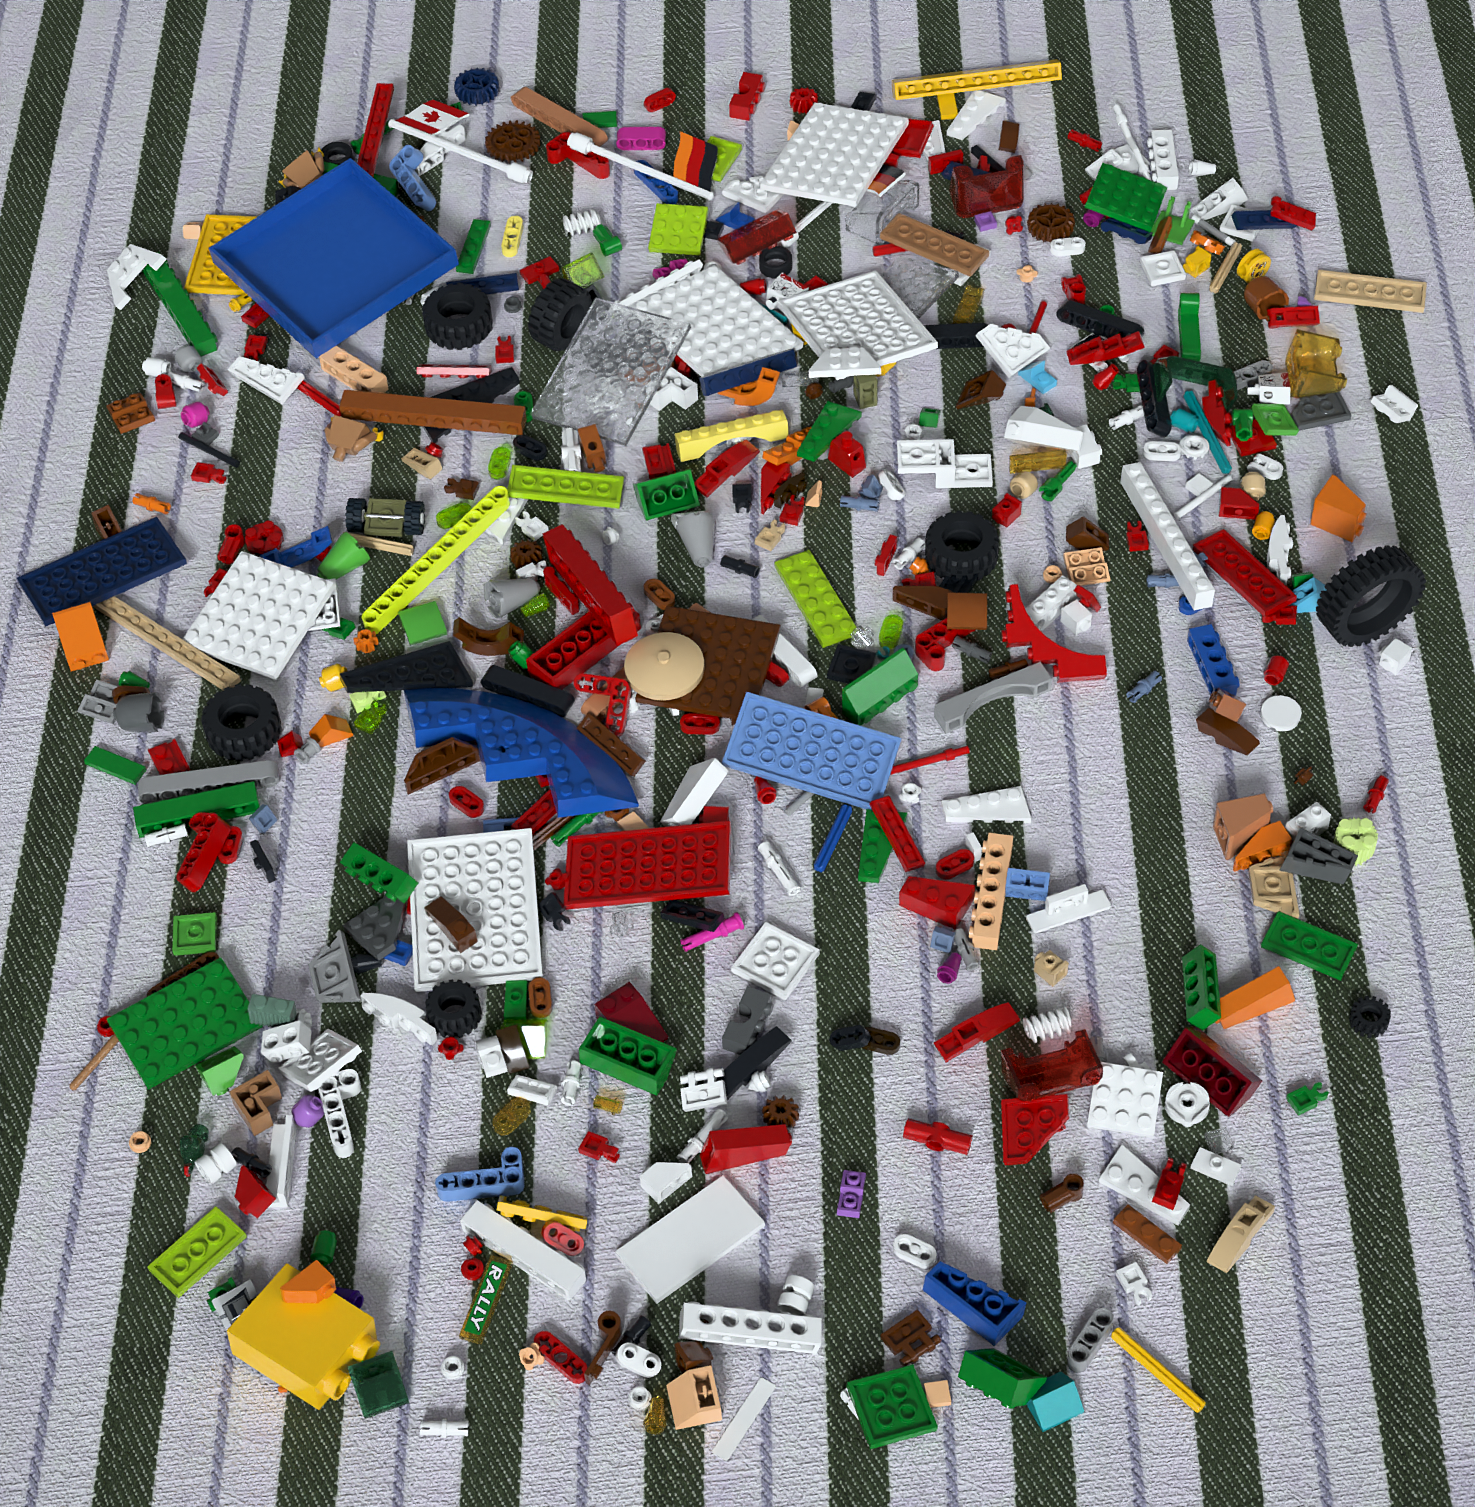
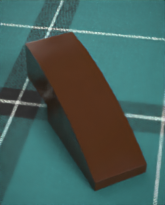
M1209 707L1196 718L1199 732L1214 737L1218 745L1248 755L1260 744V741L1240 724L1216 713Z

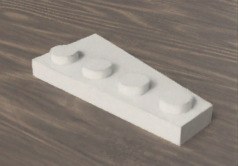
M974 90L947 129V136L963 140L976 129L979 123L982 124L986 121L988 115H993L999 106L1002 107L1006 103V98Z
M241 356L228 369L230 374L282 405L305 378L301 373H292L290 370L278 369L273 365L260 364L258 361Z
M1021 786L941 801L946 822L983 820L984 823H992V820H1005V823H1013L1014 821L1031 823V816Z
M1121 1145L1100 1176V1183L1178 1226L1190 1208V1204L1180 1195H1178L1173 1210L1153 1203L1152 1198L1159 1177L1123 1145Z

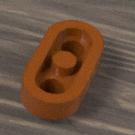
M649 579L644 583V594L658 608L665 610L666 606L673 607L675 605L674 593L660 580Z
M535 978L528 986L530 1009L532 1015L536 1018H545L552 1012L550 984L545 978Z

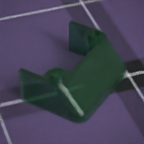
M1177 356L1158 358L1153 366L1158 402L1162 401L1171 386L1172 378L1208 386L1209 381L1216 380L1218 386L1223 388L1224 397H1222V401L1227 413L1238 397L1236 377L1230 368Z

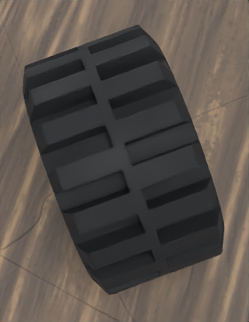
M451 979L447 983L444 981L440 982V986L435 985L432 988L433 992L429 991L428 999L425 1001L429 1025L436 1029V1034L440 1033L444 1038L447 1035L449 1037L458 1036L462 1038L463 1034L469 1035L471 1029L475 1030L478 1027L477 1023H480L482 1015L479 996L476 993V989L471 987L468 982L463 984L462 980L454 982ZM452 1005L463 1006L461 1010L455 1013L444 1012L446 1008Z

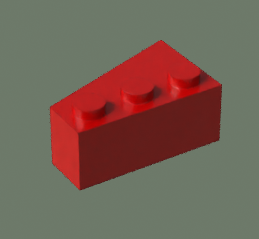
M909 876L899 891V906L956 930L974 901L975 885Z

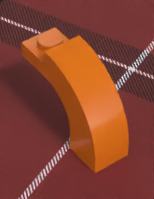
M762 367L759 378L756 381L718 392V394L735 399L734 404L755 406L762 404L773 395L780 372Z

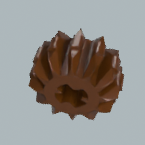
M521 539V542L514 543V547L510 550L511 562L516 566V569L532 562L536 565L543 558L542 548L536 541L531 542L530 539L527 541Z
M774 1095L773 1101L767 1099L766 1106L762 1108L763 1122L767 1123V1126L786 1124L788 1131V1127L794 1128L796 1121L799 1120V1107L797 1104H794L793 1098L786 1100V1096L783 1095L778 1099Z

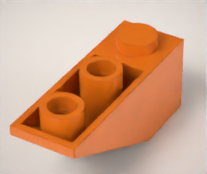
M1281 821L1261 827L1235 857L1234 872L1248 869L1254 864L1263 863L1264 860L1271 857L1282 856V852L1289 851L1292 838Z

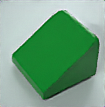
M923 407L920 412L919 425L937 428L941 410Z

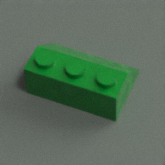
M684 469L633 483L637 502L646 521L700 506L691 469Z
M995 1348L965 1351L958 1378L964 1380L967 1386L983 1391V1395L1001 1401L1002 1406L1010 1409L1026 1405L1047 1380L1046 1376Z

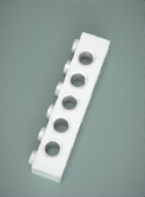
M688 1302L683 1304L680 1311L679 1339L816 1354L821 1345L822 1318H816L813 1315H792L789 1312L771 1313L764 1309L754 1311L746 1310L744 1307L727 1308L719 1304L710 1306L701 1305L698 1302ZM700 1319H706L709 1323H703ZM723 1321L730 1322L732 1326L725 1325ZM746 1324H751L755 1328H749ZM769 1326L775 1327L778 1331L771 1330ZM792 1329H797L801 1334L793 1332Z

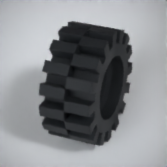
M1365 996L1364 1000L1362 997L1358 998V1002L1355 1001L1353 1003L1349 1016L1351 1028L1355 1027V1033L1360 1031V1036L1364 1037V1034H1367V1038H1371L1372 1034H1374L1375 1038L1379 1037V1033L1383 1035L1388 1028L1391 1018V1010L1388 1009V1004L1382 1005L1383 1000L1379 999V1001H1376L1375 996L1372 999H1369V996ZM1365 1012L1373 1013L1378 1017V1020L1374 1022L1367 1021L1362 1017V1014Z

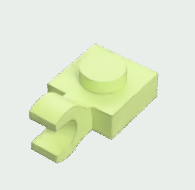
M384 691L355 692L350 694L349 697L356 712L360 713L374 707V701L386 698V694Z

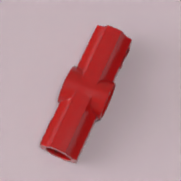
M909 1118L906 1121L903 1138L924 1143L927 1148L933 1151H943L946 1149L965 1155L969 1153L973 1135L951 1130L948 1125L942 1122L928 1124Z

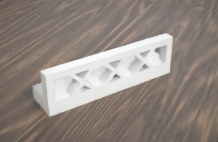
M286 1115L285 1124H273L269 1158L272 1170L268 1169L271 1173L267 1177L266 1186L275 1196L276 1200L269 1207H288L297 1130L293 1115Z

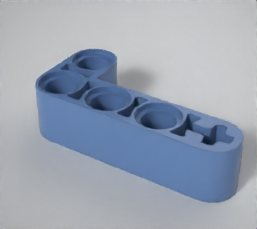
M406 145L391 160L389 168L413 203L426 211H431L436 205V200L415 171L423 161V153L411 145Z
M508 1147L503 1150L501 1155L502 1167L451 1172L439 1175L435 1181L438 1197L442 1201L450 1202L521 1193L524 1189V1168L520 1150L516 1147ZM512 1179H517L516 1182H509ZM491 1181H494V1182H495L494 1184H491V1185H490V1184H487L488 1182H491Z

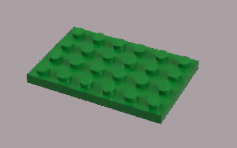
M221 957L106 1019L147 1090L263 1027V1024L255 1025V1023H250L248 1014L249 1001Z

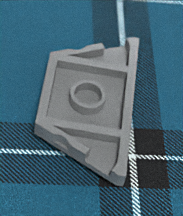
M339 930L335 934L337 938L331 945H325L319 955L314 957L308 964L316 1000L320 1003L361 1001L345 934Z

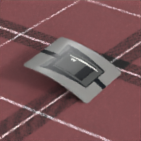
M250 1279L231 1291L212 1299V1303L226 1331L258 1296Z

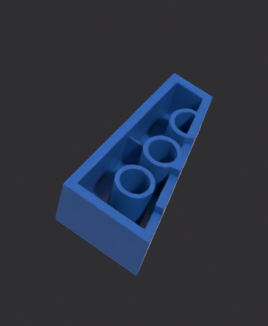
M941 1261L925 1275L923 1291L993 1346L1023 1318L1027 1302L1020 1299L1017 1301L1008 1297V1293L1002 1290L998 1292L988 1287L987 1283L981 1280L975 1281L967 1277L966 1273Z

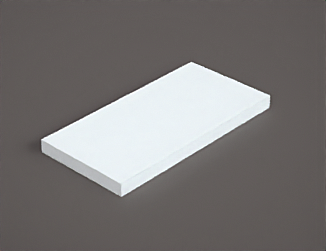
M722 1175L616 1250L615 1254L655 1303L658 1304L765 1226V1222Z

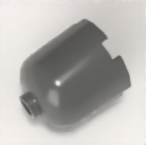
M157 692L122 696L113 710L114 719L119 727L127 732H158V728H162L164 723V711H160L159 702H163L162 698Z

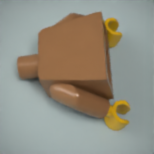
M319 147L317 152L311 151V154L306 150L282 170L284 179L278 182L285 188L294 186L300 189L323 176L324 153Z
M336 415L331 417V422L324 429L326 441L335 450L332 458L339 462H343L346 454L356 456L359 451L373 441L383 440V431L378 432V428L374 427L371 432L364 423Z

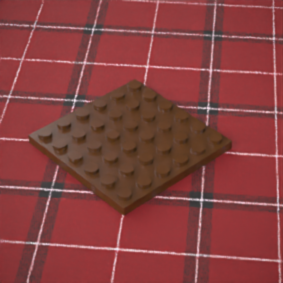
M666 606L657 633H677L693 640L703 653L704 674L700 683L691 692L680 698L653 700L637 693L635 697L636 703L737 720L746 692L761 695L781 631V625Z

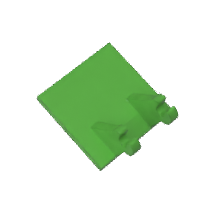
M1171 196L1166 212L1161 211L1151 232L1154 237L1160 221L1171 216L1173 226L1167 241L1183 245L1195 223V220L1189 219L1192 202L1188 201L1187 205H1185L1183 217H1177L1172 215L1175 197Z

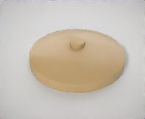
M671 632L655 633L642 638L631 647L624 663L626 679L631 688L638 694L653 700H672L688 694L700 683L705 668L703 653L699 646L690 638Z

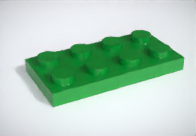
M1280 911L1277 912L1261 944V948L1340 981L1358 947L1357 943Z

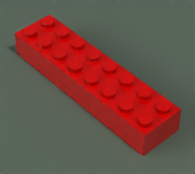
M561 524L542 533L550 563L613 642L619 646L637 637L636 628L638 623L632 614L635 612L632 604L626 602L621 591L618 592L614 582L608 580L606 572L600 570L597 561L591 559L588 550H584L581 542L575 540L570 529L567 530Z

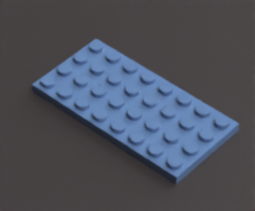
M746 692L722 760V765L863 809H871L870 802L884 796L902 738Z

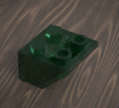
M393 1351L348 1366L364 1419L409 1403Z

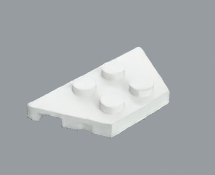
M864 347L826 349L809 369V378L881 374V366Z
M509 497V508L486 529V532L490 535L493 534L498 539V542L503 544L516 522L515 517H519L528 499Z

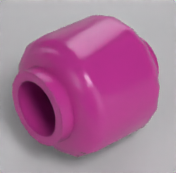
M193 402L183 407L181 419L185 425L191 428L201 426L203 422L207 423L209 409L201 402Z

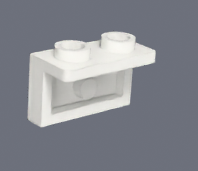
M1389 385L1384 394L1373 396L1370 402L1376 406L1378 411L1385 413L1395 423L1410 421L1418 407L1417 403L1393 385Z

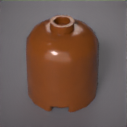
M1267 276L1255 277L1245 287L1244 299L1260 320L1266 319V321H1270L1269 316H1267V309L1284 308L1285 305L1288 306L1289 304L1287 293Z

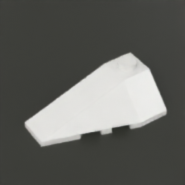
M1020 406L1008 419L1004 438L1014 443L1080 451L1084 433L1039 408Z

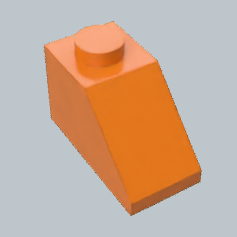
M316 1260L281 1286L280 1290L282 1300L285 1303H319L334 1293L336 1284L334 1276Z

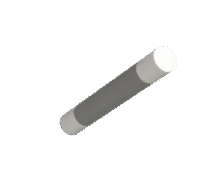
M1192 216L1191 219L1195 220V224L1229 246L1236 242L1198 216Z

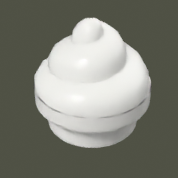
M756 1071L751 1076L748 1089L756 1092H766L767 1088L771 1087V1082L765 1071Z

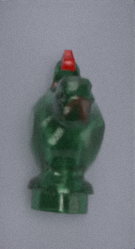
M201 1124L194 1125L189 1130V1134L182 1136L180 1139V1153L184 1160L183 1169L186 1177L192 1174L195 1167L194 1162L204 1155V1143L208 1140L209 1130Z

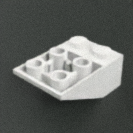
M335 578L327 579L334 582L336 588L308 631L340 626V601Z

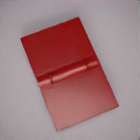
M909 119L907 128L891 153L898 156L921 158L934 128L932 121Z

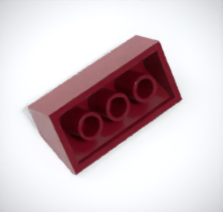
M1196 1026L1185 1027L1162 1061L1163 1064L1186 1083L1190 1084L1192 1082L1202 1086L1209 1095V1102L1227 1117L1233 1115L1245 1104L1263 1081Z

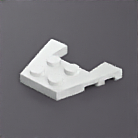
M132 244L125 248L121 255L107 269L115 306L122 310L131 300L130 296L125 292V288L147 264L157 271L166 261V258L159 253Z

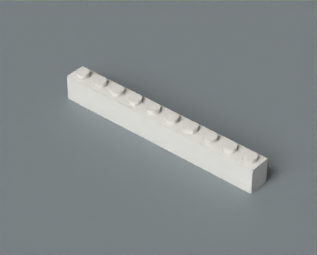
M1141 462L1123 465L1120 483L1193 610L1212 607L1215 589Z

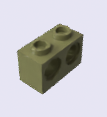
M875 374L853 376V395L859 409L877 406V378Z

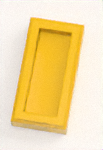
M954 93L937 95L941 120L955 119L958 111Z

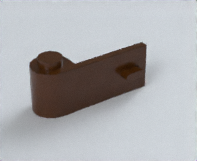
M605 1311L598 1318L599 1335L605 1342L584 1373L585 1382L588 1385L592 1383L593 1379H598L604 1369L602 1365L621 1337V1319L614 1311Z

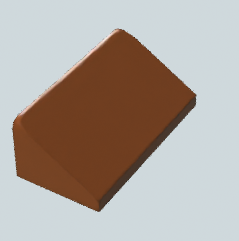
M1171 216L1160 221L1148 249L1149 253H1162L1173 226Z

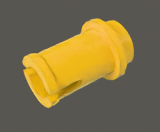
M244 292L236 299L232 298L229 302V307L232 311L239 312L243 306L252 302V298L246 297L247 294Z

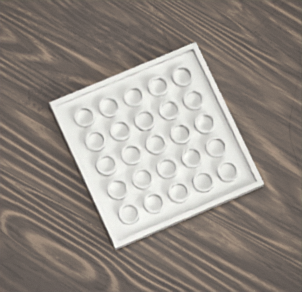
M241 551L182 640L208 656L276 680L335 590L336 585L334 582Z

